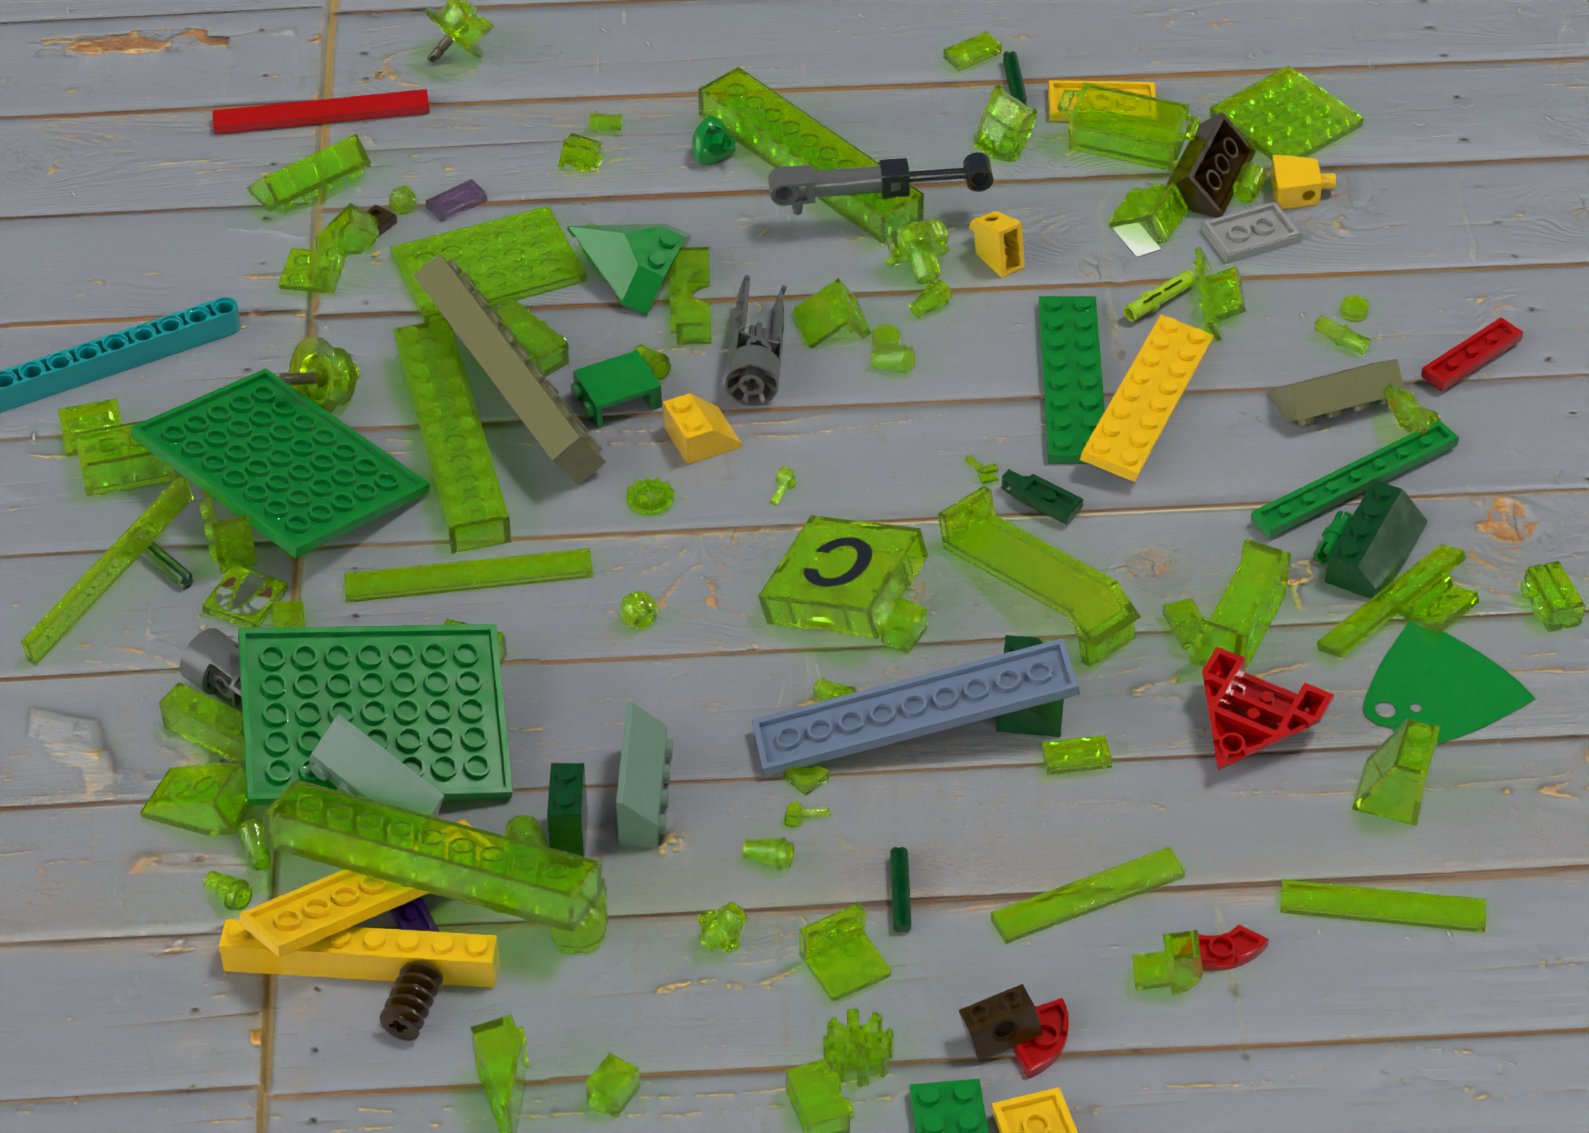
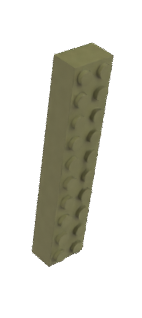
M438 253L413 275L551 460L580 485L606 463L599 453L603 448L592 436L588 435L587 427L578 417L572 414L574 411L563 398L560 399L559 391L549 380L545 379V373L535 361L532 362L529 358L531 355L521 343L517 344V336L507 325L502 327L504 319L493 307L489 309L490 305L488 303L490 301L481 290L475 291V281L467 272L460 274L463 270L452 258L447 261Z

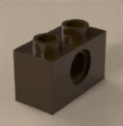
M1023 984L958 1010L967 1039L978 1061L1043 1035L1036 1008Z

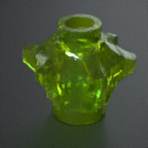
M728 902L717 910H707L705 913H699L696 916V920L701 926L702 934L699 935L701 944L710 951H713L715 948L722 949L725 953H729L732 948L737 950L740 947V933L748 922V917L743 909L733 902Z

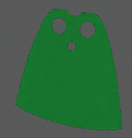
M1411 619L1381 661L1367 691L1363 711L1365 716L1377 725L1393 729L1398 739L1414 748H1425L1479 730L1535 700V697L1515 677L1476 649L1437 628ZM1387 702L1395 707L1396 713L1391 717H1382L1376 712L1375 707L1379 703ZM1412 704H1419L1422 709L1419 712L1411 710L1410 706ZM1414 723L1422 724L1427 728L1428 734L1424 738H1414L1408 734V726Z

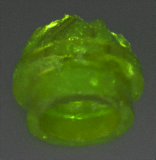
M399 185L397 188H393L392 194L389 196L390 206L399 214L411 212L417 202L416 194L406 185Z

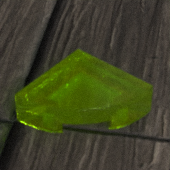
M814 766V768L791 767L783 771L784 779L805 796L830 779V772L820 766Z

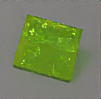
M1175 183L1167 185L1156 184L1151 188H1135L1130 190L1125 195L1126 198L1121 205L1115 209L1108 224L1110 227H1117L1146 221L1150 232L1153 234L1157 244L1169 240L1189 209Z
M332 230L329 241L324 243L323 250L292 248L279 281V288L334 294L347 258L344 231Z
M839 278L793 309L804 339L811 349L845 326L851 333L856 331L862 339L872 333L856 296Z
M209 489L202 490L204 501L199 502L202 520L208 519V522L203 524L206 542H213V544L208 545L212 563L218 562L221 574L257 566L248 514L217 521Z
M860 903L799 929V955L831 1001H837L891 976V968L865 933L866 912Z

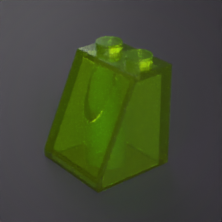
M1407 719L1367 758L1352 810L1417 826L1431 778L1441 727Z

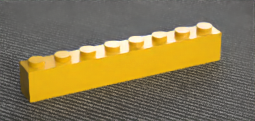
M225 919L219 943L223 969L230 972L395 982L403 965L408 962H423L432 965L442 973L443 982L441 985L495 988L500 962L497 935L350 927L293 951L290 954L277 957L241 926L240 920Z

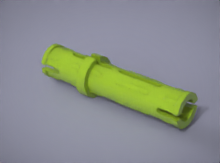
M1186 269L1152 291L1146 290L1140 294V298L1123 307L1124 316L1128 321L1134 322L1148 312L1153 313L1157 311L1161 304L1189 287L1196 284L1194 274Z

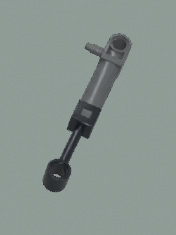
M979 152L968 155L963 161V168L909 171L907 158L879 160V166L813 170V165L781 166L773 169L768 176L771 200L779 206L792 205L795 215L802 214L803 204L815 203V197L881 193L882 198L910 196V183L953 179H964L970 190L981 192L989 189L994 181L989 157Z

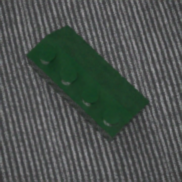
M1375 479L1373 480L1328 557L1325 583L1381 603L1384 602L1427 526V519L1403 489Z

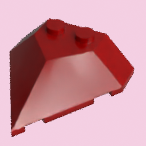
M1216 646L1202 670L1218 771L1319 723L1331 704L1334 694L1305 682L1298 694L1245 673L1246 658Z

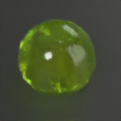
M634 591L622 599L619 614L622 622L629 628L643 630L657 619L659 607L655 598L647 592Z

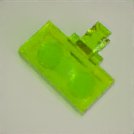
M1393 384L1388 385L1383 391L1389 403L1388 407L1393 411L1398 426L1409 433L1414 431L1425 435L1431 427L1430 424L1438 420L1441 421L1437 412L1419 405L1413 392Z

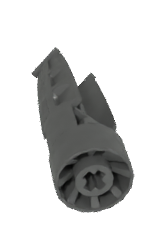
M745 275L737 294L732 321L725 388L728 395L735 401L744 405L756 406L769 402L778 392L784 332L783 297L787 287L782 285L774 304L769 339L765 338L766 329L762 328L763 324L757 322L756 326L750 325L748 334L744 330L747 321L750 276Z
M216 628L206 629L199 633L184 650L179 670L184 678L203 692L217 696L234 709L231 711L242 719L238 643Z

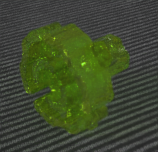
M928 219L896 229L900 243H898L895 232L887 235L886 243L890 257L885 259L888 267L902 262H910L917 283L924 284L939 279L941 272L936 257L944 256L950 252L949 246H946L949 236L945 223H941L940 219Z

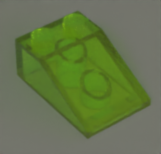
M245 760L169 768L140 811L141 816L206 836L234 834L240 828L249 810L254 806H247Z
M512 1015L471 1026L475 1068L499 1132L517 1133L526 1087L525 1069L530 1068V1064L525 1050L528 1044L523 1027L516 1028Z

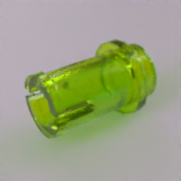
M598 111L589 113V130H594V132H597V130L621 131L622 114H598Z

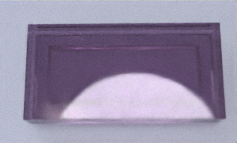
M471 179L425 201L426 208L443 222L488 201L487 193Z

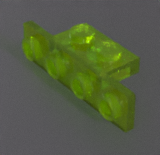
M1199 247L1195 249L1197 260L1193 261V265L1199 276V279H1196V284L1202 295V298H1199L1200 307L1205 314V317H1202V323L1205 331L1212 333L1216 341L1222 340L1220 321L1246 312L1241 276L1236 266L1212 275L1211 265L1203 250Z

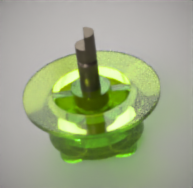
M447 0L441 11L427 7L425 13L446 34L438 43V46L429 54L427 60L434 62L436 59H440L444 51H447L454 41L474 56L482 58L484 54L478 42L492 30L494 25L484 16L480 18L476 14L478 9L468 0H465V2L463 0Z
M313 336L303 339L297 345L291 358L289 373L280 374L279 377L284 383L291 385L331 414L336 406L349 405L351 402L356 381L360 378V368L357 364L353 363L352 358L344 349L332 347L325 339Z

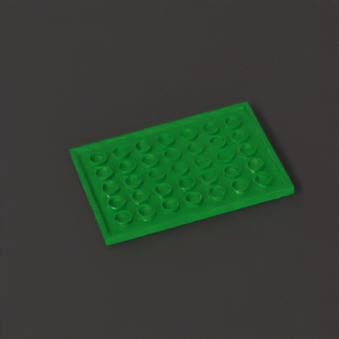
M266 368L131 426V438L295 558L429 493V482L291 385L284 383L281 378Z
M496 624L238 628L247 806L357 803L355 800L348 801L342 797L337 791L338 787L328 779L327 781L319 779L311 771V766L309 765L311 753L338 714L445 795L443 800L512 798L513 787Z

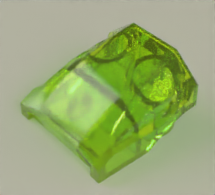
M995 86L982 114L977 132L973 136L975 146L995 159L1008 162L1019 160L1021 151L1027 146V140L1032 134L1038 110L1029 108L1005 92L1002 86Z

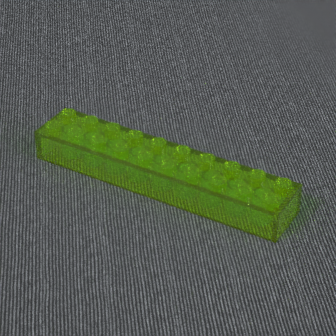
M740 67L731 70L698 89L699 115L704 119L714 115L723 122L731 137L736 138L738 143L774 168L813 165V170L879 166V163ZM910 185V196L882 198L881 193L816 197L882 244L923 220L924 194L912 185Z
M446 319L394 328L393 337L396 358L451 553L511 543L509 514L453 328Z
M296 779L263 813L264 847L281 853L303 857L313 862H321L339 867L342 870H350L368 875L371 878L397 883L403 887L426 891L436 896H444L465 904H473L491 909L497 913H505L527 921L538 922L559 930L573 932L601 896V861Z

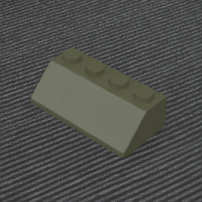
M1391 359L1269 389L1268 392L1287 422L1298 421L1299 426L1316 422L1315 416L1325 414V418L1328 419L1343 415L1342 409L1351 407L1352 412L1370 408L1368 402L1378 400L1379 405L1396 401L1395 395L1405 393L1398 360Z

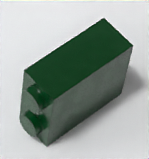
M551 763L547 808L551 866H585L588 805L584 763Z

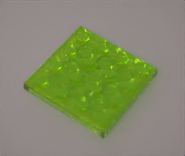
M1290 66L1282 68L1211 106L1209 116L1213 117L1223 112L1249 144L1271 160L1273 155L1307 157L1362 127L1364 117Z

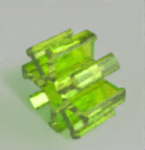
M857 1008L847 1010V1027L838 1022L836 1017H832L828 1021L827 1036L823 1037V1063L825 1067L833 1064V1078L836 1081L843 1083L844 1078L852 1069L857 1070L858 1087L869 1085V1068L880 1074V1078H884L888 1074L889 1059L893 1058V1031L891 1028H888L887 1031H882L883 1017L878 1013L873 1012L872 1017L864 1026L859 1025V1009Z

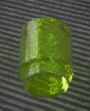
M1253 162L1245 163L1241 167L1233 185L1234 196L1237 200L1250 203L1258 198L1267 179V172L1264 167Z

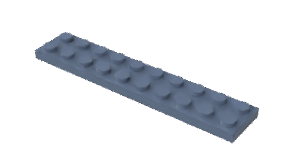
M1064 638L756 718L752 720L763 773L767 777L1080 695V690Z

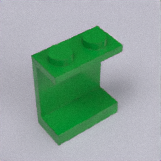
M638 350L573 370L574 383L571 384L572 395L576 401L580 400L585 416L588 419L591 418L597 428L603 427L602 409L641 396L651 410L662 407L661 384Z

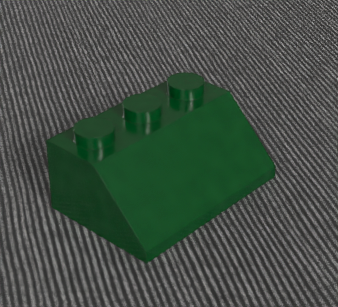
M1006 635L1004 653L1039 645L1043 642L1035 637ZM1064 699L997 716L996 731L1061 737Z

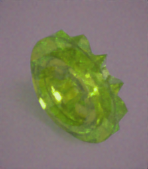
M646 476L644 481L635 480L633 486L627 487L626 501L628 506L637 513L655 515L666 511L672 506L674 502V489H671L669 481L661 482L659 477L649 480ZM646 492L653 493V500H650Z

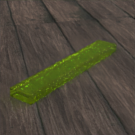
M1440 544L1316 642L1319 651L1343 657L1465 561L1466 555L1464 550Z
M1167 847L991 912L990 920L1005 944L1185 878L1186 870L1171 848Z
M1282 879L1280 913L1482 933L1485 932L1486 899L1285 879Z

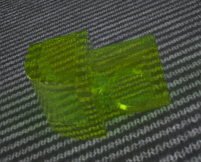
M1192 930L1163 934L1165 951L1132 955L1136 991L1171 987L1172 995L1196 986L1203 976L1198 931Z

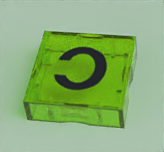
M811 515L758 595L767 624L801 629H824L838 634L878 639L895 612L901 595L912 584L928 558L921 529Z

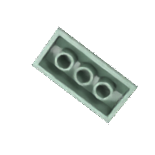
M627 703L616 799L619 846L658 847L660 834H666V814H662V808L668 809L669 789H664V783L671 782V764H666L667 759H673L674 743L673 739H668L667 726L634 703Z
M340 714L334 719L310 756L309 765L311 766V771L323 781L328 779L338 787L337 791L342 797L348 801L355 800L364 807L363 811L369 818L376 822L381 820L390 827L389 831L402 842L418 839L438 816L445 795Z

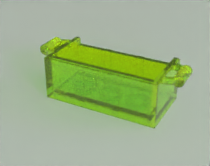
M1085 82L1081 90H1064L1057 108L1059 112L1071 117L1068 123L1070 150L1172 172L1178 162L1185 139H1195L1201 122L1198 117L1189 114V104ZM1073 96L1078 97L1074 109L1070 110L1069 106Z
M1244 540L1240 564L1211 618H1201L1197 635L1190 642L1188 661L1191 664L1204 667L1217 646L1246 658V673L1286 597L1291 553L1254 540Z

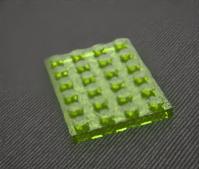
M549 206L390 247L391 257L425 325L446 319L413 275L438 253L447 261L452 258L463 270L460 274L464 272L469 274L476 283L475 291L481 290L490 301L488 303L490 305L489 308L587 282L586 272Z

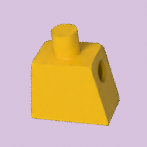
M1284 155L1272 156L1271 185L1274 201L1277 202L1282 210L1317 205L1320 203L1321 190L1336 189V174L1320 173L1317 159Z
M993 211L971 221L969 229L974 234L977 255L1001 278L1025 268L1021 221L999 211Z

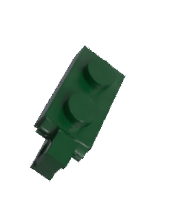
M1008 469L1002 476L1001 489L1009 493L1014 499L1066 525L1083 508L1084 500L1081 497L1033 473L1030 476H1022Z

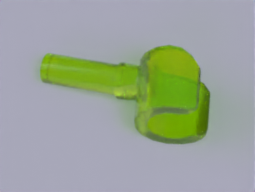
M971 455L966 456L965 461L976 469L982 484L998 481L995 472H998V467L995 463L984 466Z
M787 466L781 467L776 474V481L780 485L770 500V503L774 506L777 505L787 489H793L796 486L795 472Z
M793 801L787 805L784 824L792 828L799 827L802 824L803 818L830 816L831 811L830 808H804L801 803Z

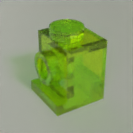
M571 133L563 142L558 166L563 168L566 164H569L578 171H591L592 168L599 169L604 156L603 153H600L602 142Z

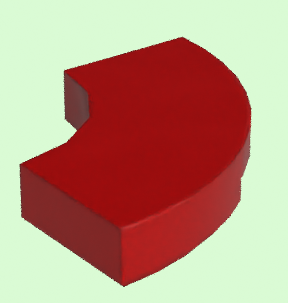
M1240 924L1230 932L1216 936H1205L1192 932L1175 954V962L1200 970L1218 971L1232 969L1258 957L1268 947L1269 939Z
M1063 998L1036 1006L1043 1035L1014 1046L1013 1053L1028 1079L1049 1068L1058 1059L1065 1047L1068 1037L1069 1016Z

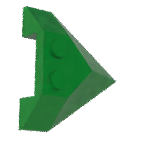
M669 224L567 227L571 236L576 237L583 246V253L604 282L609 283L616 292L615 297L619 303L646 317L658 298L661 285L676 258L681 257L692 236Z

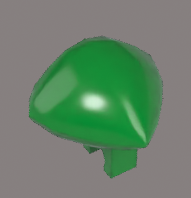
M714 115L706 117L697 126L692 136L693 155L701 165L714 164L736 151L735 144L737 139L731 137L723 122Z

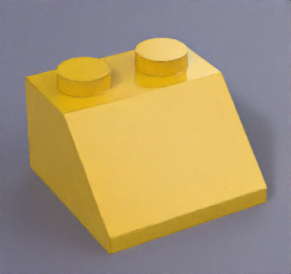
M691 393L663 401L664 429L687 465L742 447L741 441L717 405Z

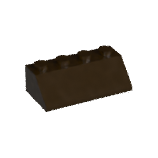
M1221 112L1198 124L1164 189L1181 209L1215 218L1222 217L1256 151L1227 116Z

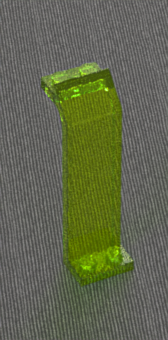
M982 486L938 513L942 543L945 550L1062 614L1072 623L1078 636L1081 663L1091 667L1136 638L1134 622L1141 618V616L1118 582L996 516L991 489Z

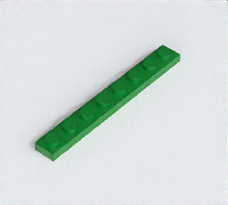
M1438 420L1252 511L1251 521L1266 536L1271 538L1367 491L1374 479L1385 482L1456 447L1459 437Z

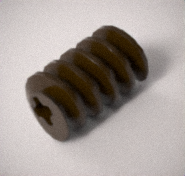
M408 962L402 966L394 987L389 994V998L384 1005L385 1008L379 1016L381 1025L389 1034L404 1041H412L418 1038L420 1034L419 1029L423 1027L425 1023L424 1018L428 1016L429 1007L434 1002L433 997L437 995L439 991L438 986L443 982L442 973L432 965L423 962Z

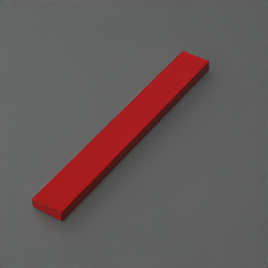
M427 89L220 109L212 110L214 134H226L430 113Z

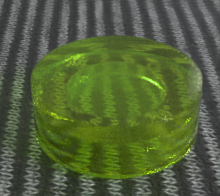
M1356 295L1345 297L1341 301L1340 315L1345 320L1351 322L1363 321L1368 317L1369 302L1363 297Z
M879 325L872 331V345L881 351L894 350L900 345L901 333L893 325Z

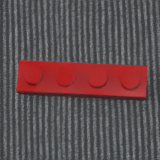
M1500 317L1422 367L1421 377L1441 391H1444L1521 341L1523 331Z

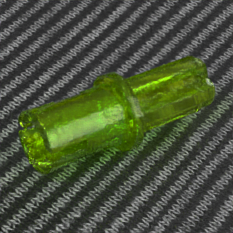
M1319 316L1314 324L1315 331L1334 340L1335 345L1348 347L1362 356L1370 346L1371 339L1349 329L1347 324L1342 326L1324 316Z

